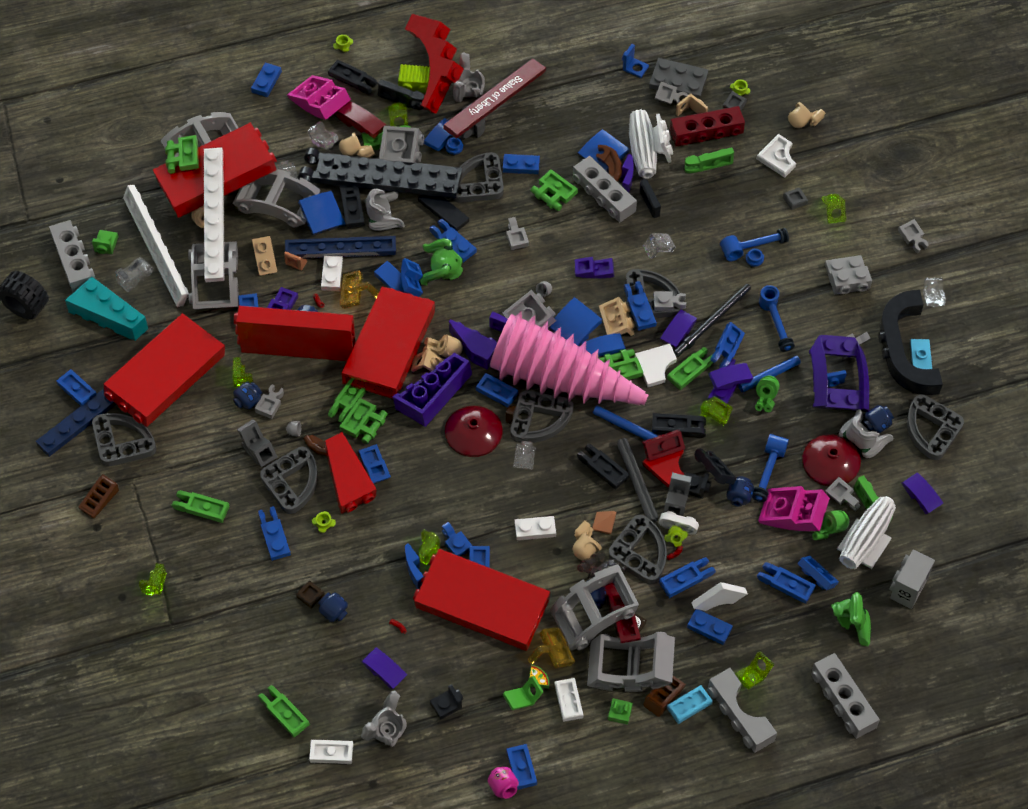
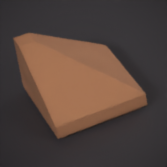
M286 251L284 253L286 265L302 271L307 260Z
M597 512L592 527L593 530L612 534L616 512Z

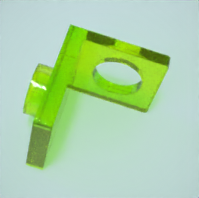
M394 103L392 106H388L390 126H395L394 119L397 117L403 118L404 124L402 126H407L408 119L405 104Z
M829 194L828 196L821 197L822 201L827 205L828 223L845 222V200L838 194ZM836 208L841 210L839 218H833L831 215L832 211Z
M759 651L750 665L736 672L735 675L749 690L765 680L774 663ZM759 659H761V660H763V661L765 662V664H766V669H765V670H762V669L759 668V666H758V660H759Z

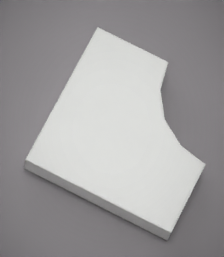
M779 134L756 157L758 161L784 178L796 167V163L789 154L792 142Z
M671 344L638 352L634 356L640 362L647 388L665 383L666 369L677 361Z
M720 582L691 603L694 609L707 611L719 605L734 604L746 596L747 591L744 587Z

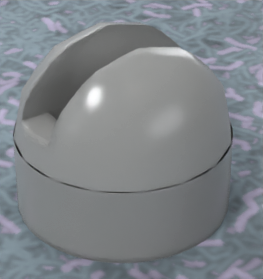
M547 281L540 282L536 285V292L540 293L542 297H546L552 292V285Z
M289 422L286 426L287 433L290 436H300L301 422Z

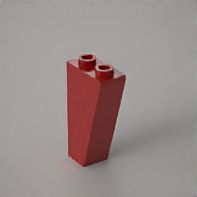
M343 432L325 440V451L341 514L346 511L352 512L358 505L373 501L376 497L377 489Z

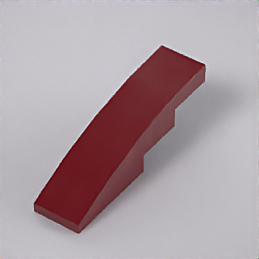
M351 101L333 114L349 128L353 126L360 133L366 132L373 139L382 133L384 126H386L376 116Z
M614 584L605 585L610 612L612 613L625 607ZM635 614L629 619H622L614 623L620 643L641 640Z

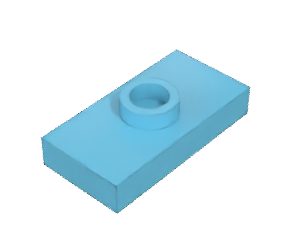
M911 339L912 365L920 369H932L930 340Z
M702 685L668 704L667 709L676 722L680 724L710 706L713 701Z

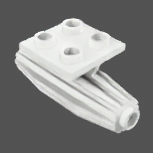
M640 109L630 114L629 138L632 158L640 177L649 179L656 174L657 153L665 154L667 162L671 163L673 149L669 143L671 136L669 130H667L666 121L661 119L660 114H656L657 126L653 128L648 113Z
M879 497L863 513L860 519H856L838 546L837 550L841 551L840 562L847 568L856 569L862 563L872 569L891 541V537L884 534L896 509L894 501L890 497Z

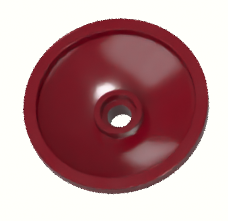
M466 406L456 410L448 418L445 425V437L449 446L455 452L467 457H480L489 454L499 445L502 439L503 429L500 419L493 411L482 406Z
M822 435L814 438L807 444L803 452L802 463L805 472L812 480L829 487L838 477L847 484L851 482L859 472L861 458L857 448L849 440L837 435Z

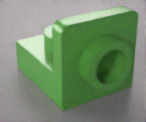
M99 230L97 239L93 238L92 240L94 252L112 255L118 239V233Z

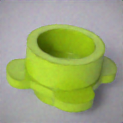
M339 35L333 47L334 49L348 52L350 45L353 44V40L347 35Z
M736 80L730 85V89L740 96L750 94V89L747 88L748 84L744 80Z
M326 511L317 514L312 519V524L319 528L320 533H325L328 528L334 527L336 524L335 520L331 519L330 514Z
M672 526L668 530V534L664 536L666 542H671L675 547H678L688 537V533L683 531L681 527Z

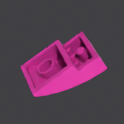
M314 75L287 94L288 98L299 107L324 120L351 100L345 88L335 86L331 79Z
M802 486L768 488L769 494L763 504L758 520L759 523L787 530L820 531L830 499L822 489L805 491Z

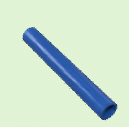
M796 355L754 376L751 383L739 384L740 391L743 393L757 386L760 379L764 376L775 377L801 364L800 358Z
M598 405L593 411L594 415L644 440L658 436Z

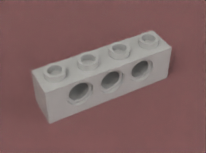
M591 156L573 166L574 181L580 184L588 195L593 196L597 203L604 207L612 218H615L620 223L636 212L637 200Z
M71 220L49 226L72 293H74L89 278H95L93 269H89L87 266L90 265L87 254L83 255L82 251L85 250L83 242L77 239L80 236L77 226L73 227Z
M833 653L814 663L811 673L812 677L823 688L822 691L825 698L834 705L835 713L844 720L847 731L857 739L876 729L880 719L837 655ZM828 678H835L837 682H831ZM840 694H844V695H846L848 698H847V699H843V698H841L839 695H840ZM850 711H856L859 715L854 716Z

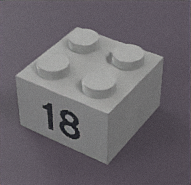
M914 549L910 556L905 555L900 570H897L892 580L893 583L889 589L892 591L890 599L912 609L929 578L935 560Z

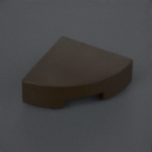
M510 404L507 407L506 423L512 424L517 405Z

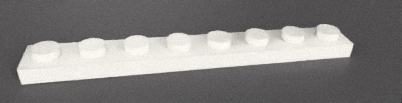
M222 148L204 149L205 282L224 281V172Z
M128 185L123 199L176 306H184L189 294L188 289L184 286L181 275L178 273L174 261L171 259L168 249L164 245L161 235L157 231L154 221L151 219L147 207L141 199L140 193L135 185Z

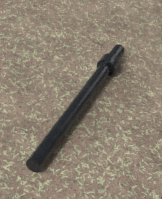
M745 284L693 334L685 337L682 340V344L674 350L675 356L679 357L686 349H690L702 334L751 290V286Z

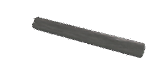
M626 438L619 439L617 443L644 513L652 522H656L658 514L629 442Z

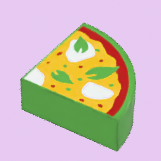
M531 665L530 677L535 676L541 688L549 689L547 674L541 668Z

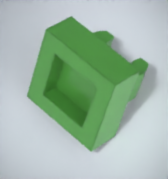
M613 698L608 720L628 725L633 703Z

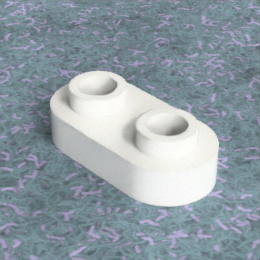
M671 511L662 513L659 519V524L662 527L670 529L672 526H678L683 531H686L688 535H695L699 527L698 522L693 517L680 516Z

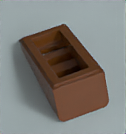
M102 474L78 508L94 519L119 491L117 483ZM94 497L98 499L100 502L98 503L95 500H93ZM90 503L95 507V509L93 510L87 505Z
M673 676L671 685L676 689L674 690L669 685L653 689L646 696L643 706L660 717L667 709V705L675 700L686 684Z

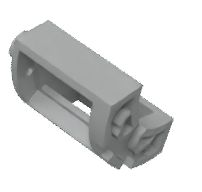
M212 112L211 116L202 117L199 115L188 119V123L180 128L176 126L162 138L161 143L165 148L169 140L174 141V144H178V138L196 135L201 145L211 142L206 131L220 130L225 135L238 129V126L230 113Z
M277 169L275 172L241 187L233 204L245 214L262 213L271 215L295 228L305 224L306 219L301 207L297 214H294L276 205L283 188L292 190L304 198L319 194L320 189L303 178L298 180L291 177L290 172ZM272 185L265 201L255 199L261 186Z
M237 241L224 242V261H228L224 262V275L229 274L230 300L199 301L198 276H204V243L192 244V249H188L189 260H191L192 293H189V304H193V309L237 307L239 305L238 278L234 277V273H237L236 270H238Z
M619 564L594 573L595 577L587 582L584 579L570 588L571 592L566 597L560 596L552 606L550 611L570 651L586 648L591 640L602 630L619 620L629 619L634 616L639 604ZM613 583L625 607L602 617L590 593ZM580 601L592 623L584 631L573 612V608Z
M656 632L652 635L641 637V640L620 643L619 638L611 637L607 634L599 635L590 644L587 686L613 691V688H625V692L642 691V687L651 686L652 689H658L671 684L675 637L669 636L665 632ZM604 647L629 650L627 676L602 673ZM654 648L653 671L639 675L640 650Z

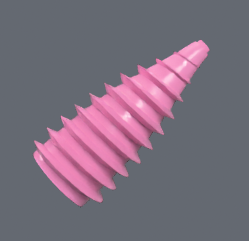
M522 310L516 316L511 314L508 318L490 363L491 368L500 371V380H503L509 374L513 376V385H516L521 379L526 380L527 390L534 384L540 385L541 395L548 388L554 389V398L559 396L561 392L568 393L569 402L576 395H580L583 398V404L589 398H598L599 404L603 400H612L614 403L619 401L640 406L641 404L645 405L648 398L646 391L620 374L621 370L616 372L609 366L610 359L605 363L598 358V350L590 354L586 350V341L581 346H578L574 343V334L568 339L561 336V327L555 333L549 331L548 321L542 327L536 325L535 315L529 321L522 319Z

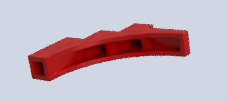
M412 14L405 30L414 37L421 39L426 47L430 63L429 82L421 106L436 114L451 83L459 80L464 68L452 60L457 48L448 41H445L451 29L441 21Z

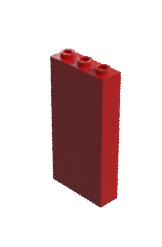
M251 122L198 147L199 168L181 171L180 167L177 166L175 173L171 174L168 173L166 163L153 169L160 187L178 218L204 206V149H223L224 196L277 170L275 166L277 160L273 152H268L269 146L267 142L261 140L262 135L259 129H254Z
M382 286L342 371V384L346 385L350 378H354L351 383L352 387L365 388V391L393 399V396L401 390L434 316L435 301Z
M239 306L238 313L234 314L235 333L238 335L237 344L241 347V353L347 361L356 343L353 315Z
M182 313L103 384L104 396L109 401L115 402L123 412H128L132 415L137 423H142L148 427L225 356V345Z
M438 549L437 554H433L430 559L429 565L431 566L429 571H425L423 574L424 578L421 580V588H417L414 593L413 600L415 601L416 608L527 651L550 601V591Z

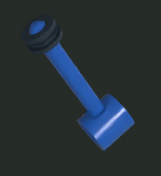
M786 228L778 229L776 234L744 242L738 241L736 236L731 235L722 239L720 246L728 261H735L742 257L744 253L742 249L779 241L780 244L789 242V234Z
M767 285L761 289L759 306L763 310L770 311L780 337L778 342L780 351L787 352L792 350L795 345L792 338L787 337L776 307L779 290L775 286Z
M773 434L769 435L765 452L770 455L759 487L754 488L752 495L754 500L759 502L767 500L769 492L766 488L776 458L784 457L789 439Z

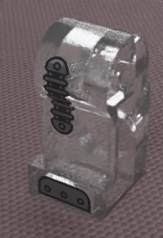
M139 257L125 269L120 268L115 272L117 283L129 292L152 273L153 267L142 257Z

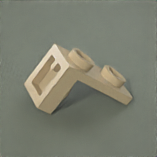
M270 236L252 239L259 275L276 273L277 267Z

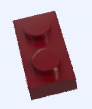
M680 430L643 441L646 457L649 461L685 449Z

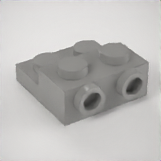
M384 126L379 159L402 161L405 163L421 162L422 154L419 152V148L424 143V135L419 128Z
M861 255L825 261V267L834 295L855 291L863 292L870 289L872 279Z
M532 290L503 312V315L508 319L511 314L516 316L522 310V319L527 321L535 315V324L540 327L547 321L548 327L556 322L553 317L556 315L550 306L547 308L544 306L545 300L540 293L535 294Z

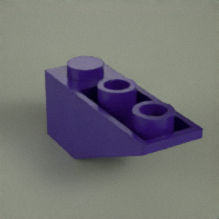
M450 319L449 332L454 338L461 341L464 353L471 362L488 370L497 345L496 340L487 338L477 330H471L461 322H455Z

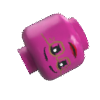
M497 767L492 770L488 778V784L497 797L507 799L516 794L519 781L510 768Z

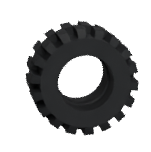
M12 271L0 285V301L12 313L24 319H35L49 302V296L43 286L33 277L23 272Z

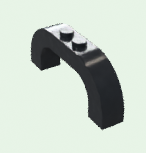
M920 289L899 293L886 304L880 322L878 338L879 343L883 344V359H886L888 370L893 379L906 390L921 395L940 394L943 383L939 368L920 369L913 366L907 360L898 326V321L904 317L921 315L924 304Z

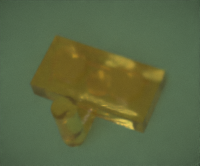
M359 270L343 274L340 306L343 309L360 305L362 290H367L374 298H377L379 291L370 282L362 283L363 274Z
M560 628L543 629L539 634L544 645H540L529 656L528 662L534 664L543 653H548L555 668L572 666L575 660Z

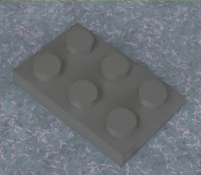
M658 58L649 88L658 90L660 83L664 82L677 87V93L685 92L700 99L709 69Z

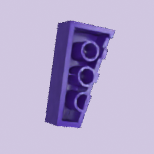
M453 353L436 365V369L432 372H426L422 375L421 379L415 384L411 383L408 385L405 391L395 394L393 396L395 409L426 427L472 375L470 361L456 353Z

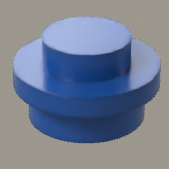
M450 138L445 145L446 151L450 154H459L463 150L462 141L459 138Z
M751 249L746 254V262L751 266H759L764 261V255L759 249Z

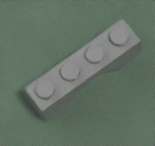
M728 668L709 680L708 692L713 699L716 698L722 713L728 715L731 719L734 730L741 733L747 748H751L756 753L773 743L777 732L766 717H753L740 709L736 697L740 692L742 683L732 669Z

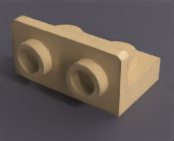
M617 297L599 306L607 335L615 333L622 335L626 332L631 336L635 334L633 330L635 324L629 316L630 308L627 302H623Z

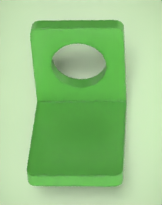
M531 676L522 688L505 691L503 696L510 708L516 710L533 706L543 694V690L535 676ZM531 684H533L536 688L535 695H533L530 691Z

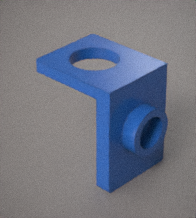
M631 44L622 56L623 71L642 78L649 65L634 58L635 45ZM640 65L643 69L641 71H634L633 66Z
M846 371L827 373L828 386L834 387L844 383Z

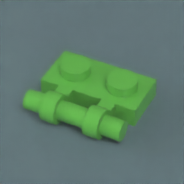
M196 135L178 138V144H174L172 140L167 141L165 153L167 155L166 167L168 168V173H175L177 166L180 167L181 171L199 168L198 139Z
M549 170L539 179L540 188L533 186L530 190L537 199H542L547 203L548 207L554 208L557 211H560L562 205L558 203L560 200L566 204L578 193V188L553 170ZM549 191L553 196L550 197L546 193Z
M623 349L619 353L611 355L610 353L604 354L603 357L599 358L604 363L610 359L609 366L616 372L621 370L620 374L627 380L643 376L644 372L638 358H629L635 356L633 349Z
M359 398L340 425V431L354 438H357L362 433L364 436L361 441L368 444L376 436L378 428L383 426L388 414L384 410H381L379 415L374 413L376 405ZM369 420L373 421L370 428L365 426Z

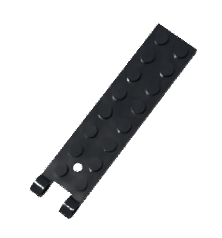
M308 148L305 152L304 160L309 164H318L317 169L313 171L310 167H302L299 171L298 179L303 178L311 183L347 187L355 186L365 189L456 198L463 168L321 153L315 148Z

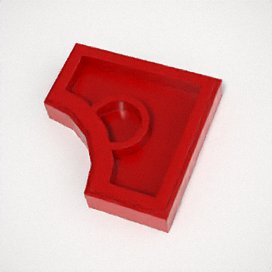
M684 450L652 461L646 458L642 465L669 488L672 472L683 474L679 467V459L683 455Z

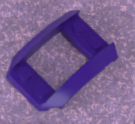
M819 335L809 350L813 367V392H815L813 407L869 411L868 367L865 354L855 337ZM825 355L856 358L859 390L828 388Z

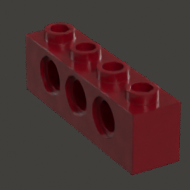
M736 106L671 119L670 133L675 147L685 146L691 143L744 133L745 121L740 107Z

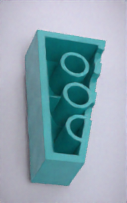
M93 277L89 278L65 300L69 313L80 315L82 319L87 321H94L103 328L108 327L114 330L115 333L136 341L148 330L146 317Z

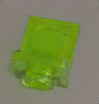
M241 357L233 358L234 387H239L246 381L253 382L252 373H245V365H241Z
M713 396L702 403L700 416H709L725 425L729 420L733 407Z
M423 529L421 537L424 543L420 546L418 552L420 562L427 565L432 555L436 554L438 549H440V539L434 532H428Z
M156 563L155 569L150 572V581H139V586L143 593L147 595H161L167 574L164 564Z

